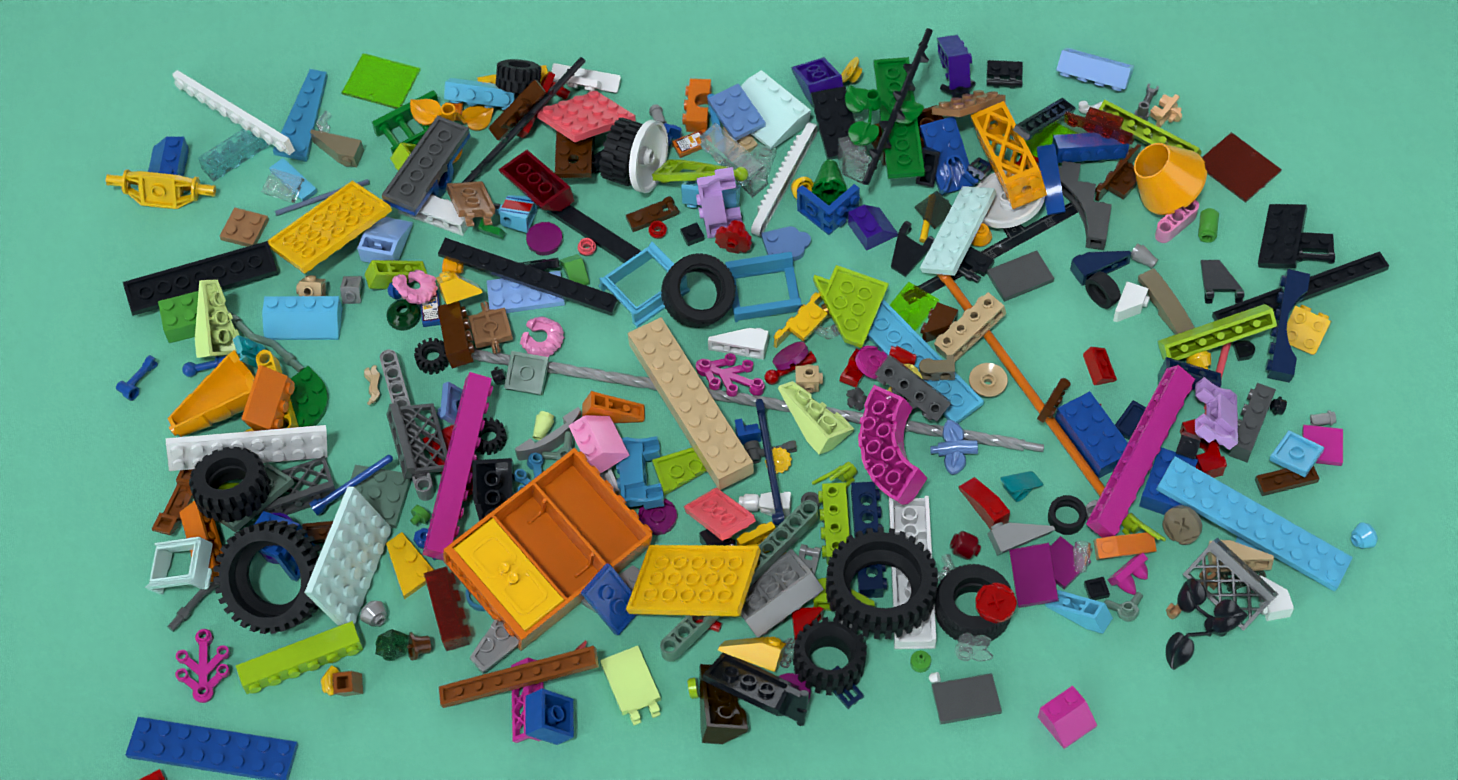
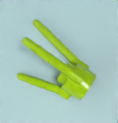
M846 462L844 465H840L835 470L812 481V484L815 485L827 478L832 481L838 477L842 482L846 481L847 489L855 481L853 477L857 474V470L852 463Z
M1129 513L1121 523L1124 527L1122 532L1125 535L1131 532L1136 534L1142 528L1156 539L1166 541L1165 537L1141 522L1132 513Z

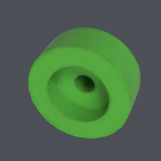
M415 505L411 510L413 518L410 522L415 526L419 522L426 524L431 518L430 514L420 505Z
M922 650L914 652L910 660L911 668L919 673L926 672L931 665L930 655Z

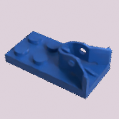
M955 117L919 126L924 145L940 152L935 178L940 196L959 191L962 186H975L979 181L973 177L972 171L970 173L967 171L970 164Z

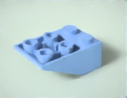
M384 217L377 221L362 235L357 248L360 260L369 263L371 260L399 261L413 222Z

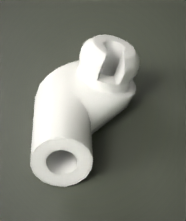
M1081 101L1078 104V110L1083 114L1095 115L1102 101L1093 106L1088 105L1087 101Z

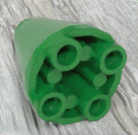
M826 160L822 164L812 186V193L827 205H830L848 190L840 168L834 160Z

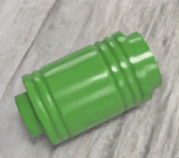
M1207 208L1200 213L1198 236L1201 241L1206 243L1213 242L1217 238L1219 213L1213 208Z

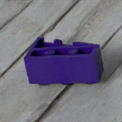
M958 35L937 37L938 56L942 68L947 69L948 73H945V77L949 79V89L953 90L959 86L971 87L970 64H972V55L968 53V48L964 46V41Z

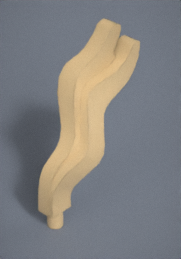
M376 365L372 366L371 370H369V367L364 370V377L370 382L369 394L371 398L367 402L368 405L374 404L380 396L377 388L380 373L376 370Z

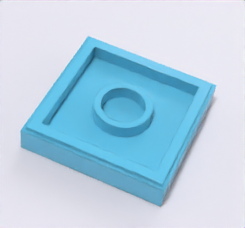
M1288 430L1271 454L1269 460L1306 477L1323 453L1324 447Z

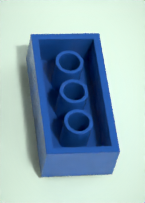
M1089 391L1058 407L1055 416L1056 421L1097 477L1101 478L1113 472L1128 442L1093 394Z

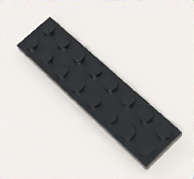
M268 241L124 281L123 286L132 316L159 309L158 301L199 291V281L218 280L221 289L225 290L277 275L278 271Z

